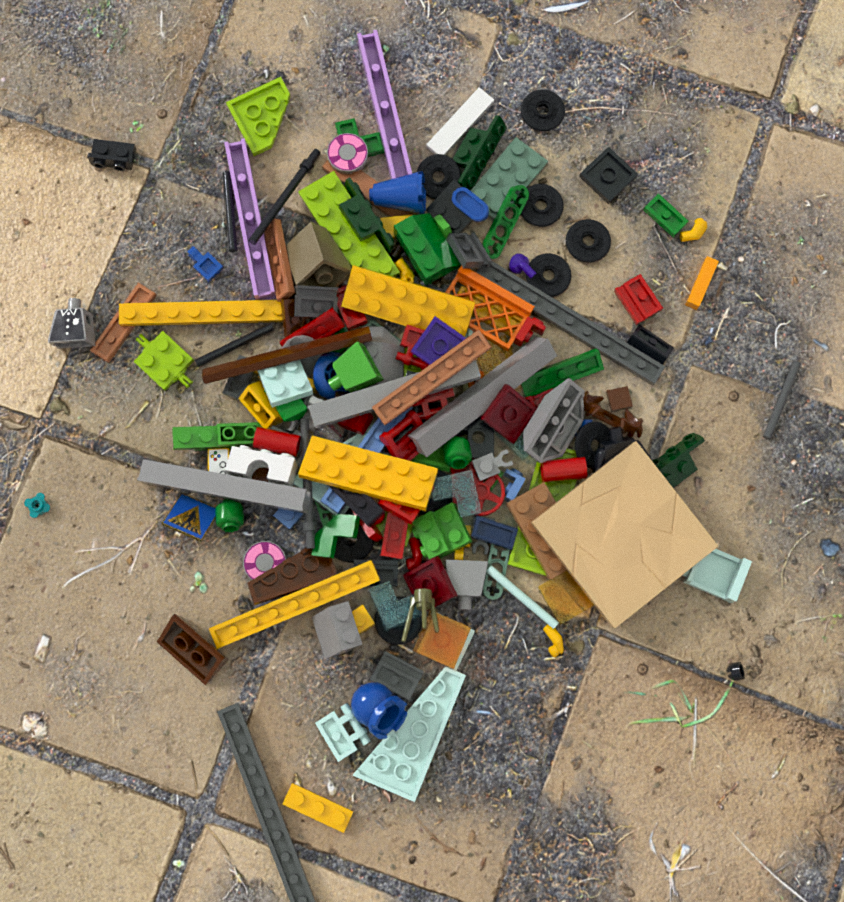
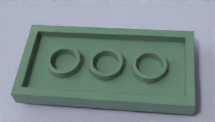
M515 137L471 189V192L483 200L489 207L488 218L494 221L509 189L516 185H523L528 188L546 167L548 160ZM520 191L515 192V194H517V198H520L521 196L519 194ZM510 207L505 210V214L510 210Z

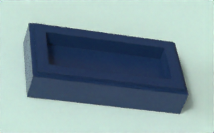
M476 516L470 537L512 550L518 529Z

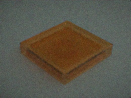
M430 610L427 617V628H422L413 652L454 669L471 627L436 613L439 625V632L436 633Z

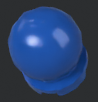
M379 682L363 684L353 694L351 700L352 714L358 722L367 726L369 731L378 739L388 738L386 734L392 730L396 732L407 717V712L405 711L407 703L400 697L393 696L389 688Z

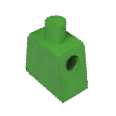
M357 341L333 362L332 366L337 375L329 379L328 383L334 391L343 386L346 391L352 393L381 382L384 379L367 347Z

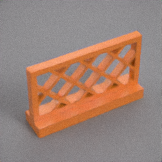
M462 265L445 292L448 294L452 292L453 295L461 298L468 296L471 301H473L472 295L480 294L483 296L485 303L475 304L473 309L475 319L470 320L468 328L474 332L480 330L486 339L506 351L512 346L516 335L527 317L532 315L535 307L469 268L463 269ZM459 282L466 286L467 292L456 294V284ZM499 305L502 307L503 313L492 315L490 306ZM487 307L489 316L478 318L476 309ZM516 315L522 321L520 324L511 326L508 316ZM505 317L507 327L496 329L494 319ZM491 321L493 330L485 331L481 329L480 322ZM509 331V342L506 343L500 340L498 333Z

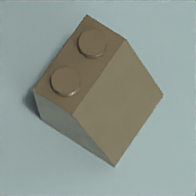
M310 222L286 245L289 265L296 285L338 288L350 276L351 265L328 230L323 226Z

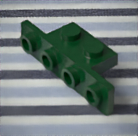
M495 115L487 131L470 128L453 157V160L459 167L465 168L458 183L470 191L475 186L507 129L506 124L499 115Z
M350 177L347 178L344 187L351 196V199L339 204L341 213L360 242L376 235L387 253L390 254L394 246L391 234L386 233L381 219L373 213L372 206L362 196L359 185L353 182Z
M696 433L684 436L682 441L668 448L666 453L653 460L655 466L673 488L698 470L689 453L705 440Z

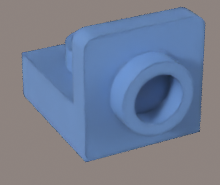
M514 468L511 470L506 469L503 475L514 481V483L509 482L505 489V494L507 495L505 501L507 502L516 498L526 479L522 477L523 474Z
M278 509L273 516L291 530L304 513Z

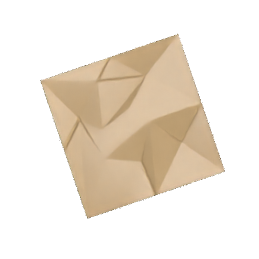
M637 441L631 443L530 522L605 620L614 629L718 547L714 539Z

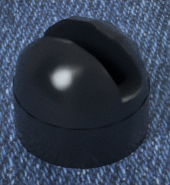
M741 662L732 663L727 667V672H731L728 675L730 679L743 680L745 678Z

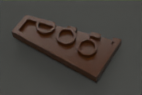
M302 549L301 552L291 558L289 557L278 566L269 569L247 583L253 604L257 605L294 593L337 575L333 559L315 557L311 555L312 549Z

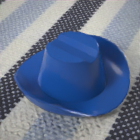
M338 352L323 354L317 360L313 370L315 388L322 397L328 400L335 397V391L330 387L328 380L337 375L332 364L342 355ZM342 386L341 388H339L338 390H336V391L349 392V391H346L343 386Z

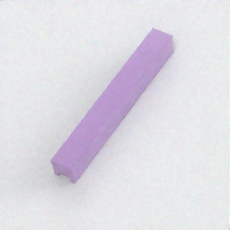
M373 30V33L366 35L358 33V47L384 147L390 179L412 174L378 32Z
M245 138L234 143L227 141L224 144L255 300L276 299V293L264 233L255 245L249 242V238L262 220Z

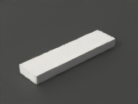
M478 88L426 144V148L434 154L447 155L492 106L494 99L481 88Z

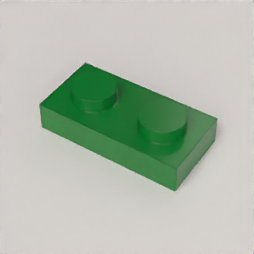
M659 193L643 209L673 238L689 222Z

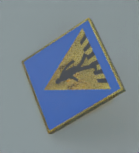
M181 493L161 525L202 542L216 519V507Z

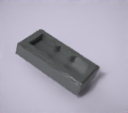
M239 355L238 358H237V360L243 359V358H247V357H244V356H242V355ZM256 372L229 378L222 392L223 395L240 401L238 398L247 386L252 383Z

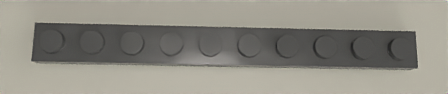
M492 261L489 267L482 265L476 273L535 306L533 313L590 348H597L600 354L649 384L654 385L666 367Z
M239 702L217 711L290 902H316Z

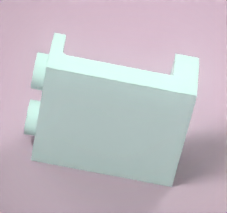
M715 549L682 575L685 577L683 583L729 603L737 602L752 561L746 558L739 559Z

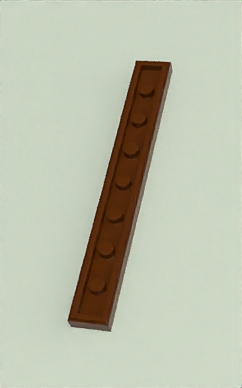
M369 326L212 366L202 369V379L204 384L350 347L357 341L366 343L372 340Z

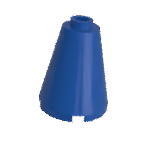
M415 172L373 184V188L369 189L370 201H373L376 206L425 214L426 190L424 184H422L425 183L424 172Z

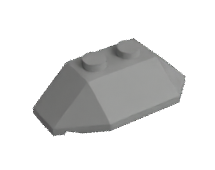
M369 326L372 340L362 344L367 347L384 379L369 387L403 377V362L395 358L397 352L404 353V347L400 346V342L385 327Z
M567 378L544 396L523 431L524 451L539 463L563 456L584 421L583 397L585 391L570 378Z

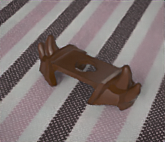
M588 391L585 392L583 401L586 416H593L613 427H621L622 434L627 432V436L633 437L636 432L637 437H641L643 432L642 418H635L628 409L625 410V418H620L598 405L604 399L603 396L589 395ZM603 415L610 417L612 420L605 418Z

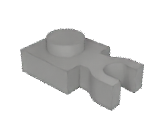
M507 449L495 458L493 453L472 460L479 481L499 474V467L513 465L512 461L505 463L502 460V456L509 453Z

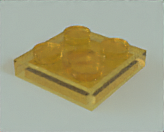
M568 571L537 587L553 616L559 622V625L594 606Z

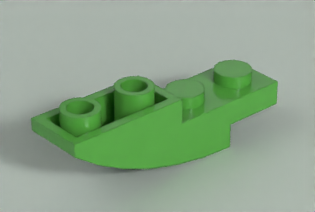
M259 422L225 423L217 424L216 426L172 427L173 450L194 449V451H207L208 449L216 448L231 449L232 446L240 447L241 445L253 446L255 431L257 427H260Z

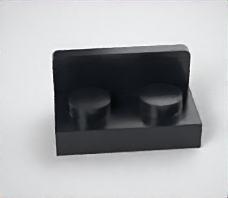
M94 139L92 151L88 153L87 158L91 165L96 168L111 167L118 171L132 170L136 146L132 143Z

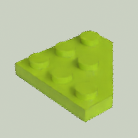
M281 77L226 102L253 157L273 147L289 103L290 93Z

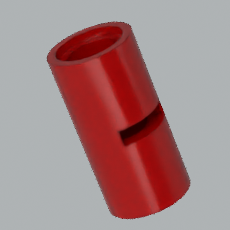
M257 427L253 439V448L266 449L279 454L287 453L296 457L300 447L301 436Z
M585 457L548 460L540 464L543 482L587 478Z

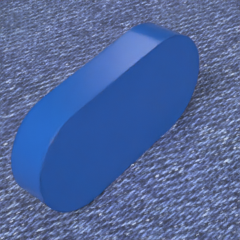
M460 187L453 192V204L475 222H483L488 218L489 207L469 189Z

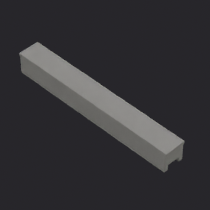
M541 337L532 339L412 431L408 437L414 442L417 452L428 457L486 412L504 384H508L513 389L517 388L557 357L549 339Z
M476 360L428 395L480 380L481 374ZM418 373L307 406L314 427L318 429L374 412L372 407Z
M144 459L139 477L137 478L138 481L144 484L304 514L309 512L308 507L312 493L303 488Z

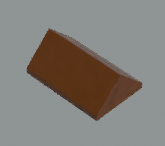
M177 614L171 617L157 640L160 646L204 685H207L229 660Z

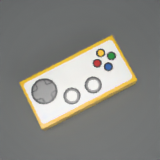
M229 448L208 449V471L228 475L225 468L230 455Z

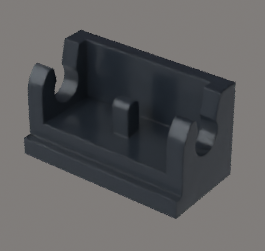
M354 560V567L370 560ZM372 560L380 581L368 586L398 587V561Z

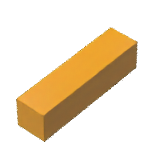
M706 256L685 306L695 310L699 308L718 265V260Z

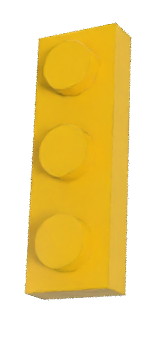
M295 783L291 784L283 802V805L342 833L345 832L354 812Z

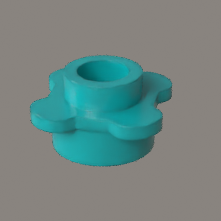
M37 493L35 497L28 498L24 502V505L29 508L32 518H37L39 515L50 510V505L45 500L43 493Z

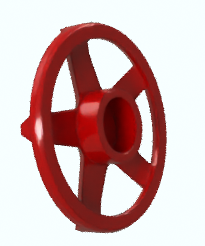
M471 469L458 482L456 489L458 502L465 511L472 515H490L497 511L504 501V483L498 474L482 483L474 474L476 472L475 469ZM468 476L473 488L460 492L461 484ZM496 480H498L501 486V497L490 492V488ZM475 498V511L468 508L462 499ZM484 500L498 503L491 510L482 512Z

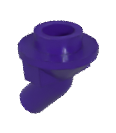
M521 253L513 255L509 263L512 273L520 274L524 272L530 279L537 274L528 265L530 263L528 257Z

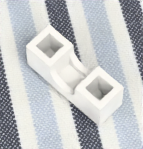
M241 445L240 447L232 446L225 471L228 475L251 479L255 470L268 468L267 479L270 483L293 487L299 465L290 454L281 453V455H277L266 449L256 451L248 446Z

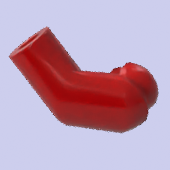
M416 537L409 539L412 558L406 560L408 570L421 565L423 557L420 550V540L416 539Z

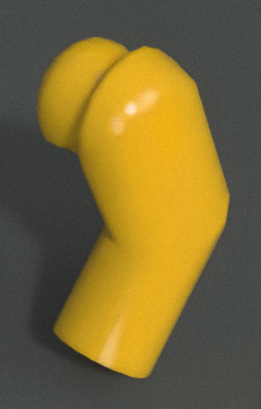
M697 218L694 221L695 224L692 230L680 232L681 242L699 240L707 230V222L703 218Z
M401 257L394 263L400 271V279L414 283V273Z
M547 624L543 631L552 641L553 645L548 648V651L555 658L559 654L562 655L564 651L563 640L556 628L553 629Z

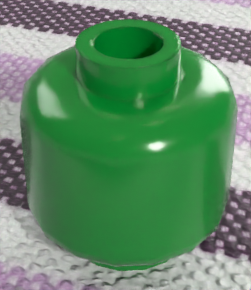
M454 436L443 444L445 463L453 469L465 468L472 460L469 441L463 437Z
M224 499L222 503L216 506V525L224 532L238 531L244 524L242 504L235 500Z

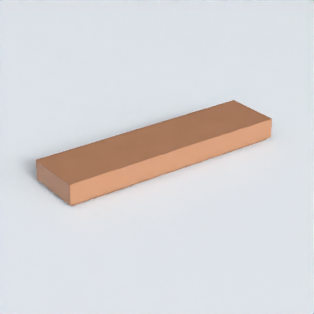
M274 218L264 232L276 299L277 302H281L282 299H289L295 293L281 220Z
M138 282L124 303H152L157 295ZM118 310L95 342V346L90 349L91 353L109 363L135 326H120Z

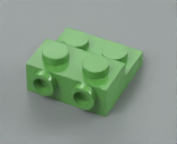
M453 502L435 512L430 511L415 519L413 522L414 527L411 528L416 539L420 538L423 546L420 547L422 555L425 558H429V560L436 556H439L441 559L472 542L456 504Z

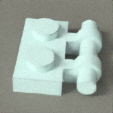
M348 703L340 707L344 716L338 718L335 711L315 723L338 762L358 750L353 741L359 738L363 746L371 741L366 734L368 732L365 726L362 727L360 722L356 720ZM347 721H349L355 731L350 736L343 726Z

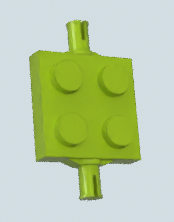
M164 331L151 342L143 334L139 335L143 341L138 337L136 338V341L144 349L133 362L163 390L166 391L178 380L186 388L190 387L189 384H193V381L185 373L187 368L194 362V359Z

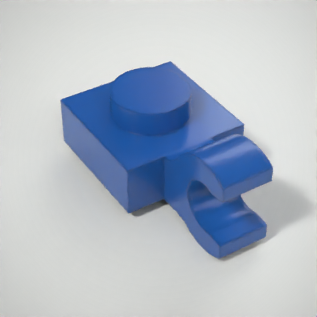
M194 246L187 251L188 256L196 262L193 268L208 283L224 269L209 252L203 256Z

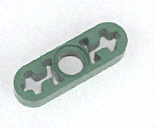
M491 544L487 570L493 563H499L503 568L501 574L506 576L510 550L506 549L501 552L500 558H505V561L492 559V555L497 556L498 550ZM486 572L482 590L483 595L486 599L494 601L502 595L503 586L496 581L495 589L499 590V593L490 596L487 588L491 587L492 580L488 581V576L492 579L494 578Z

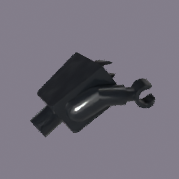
M612 427L608 429L610 440L601 442L600 448L596 451L593 472H596L635 441H637L650 459L651 457L639 440H634L631 436L623 437L621 427Z

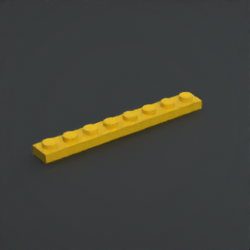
M277 300L119 303L120 326L283 322L281 302H277Z
M370 560L209 628V631L218 649L378 582L380 577L373 561Z

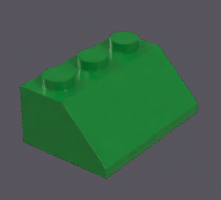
M430 213L412 215L394 225V236L425 286L461 266Z

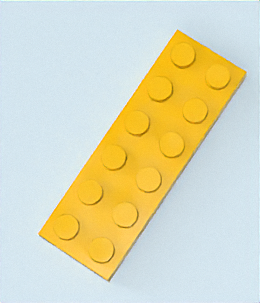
M353 265L341 307L406 326L408 324L422 330H426L432 319L436 316L465 337L476 302Z
M312 436L298 476L299 478L426 511L438 474V468Z

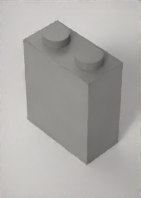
M349 601L327 607L312 617L325 659L344 654L362 645Z

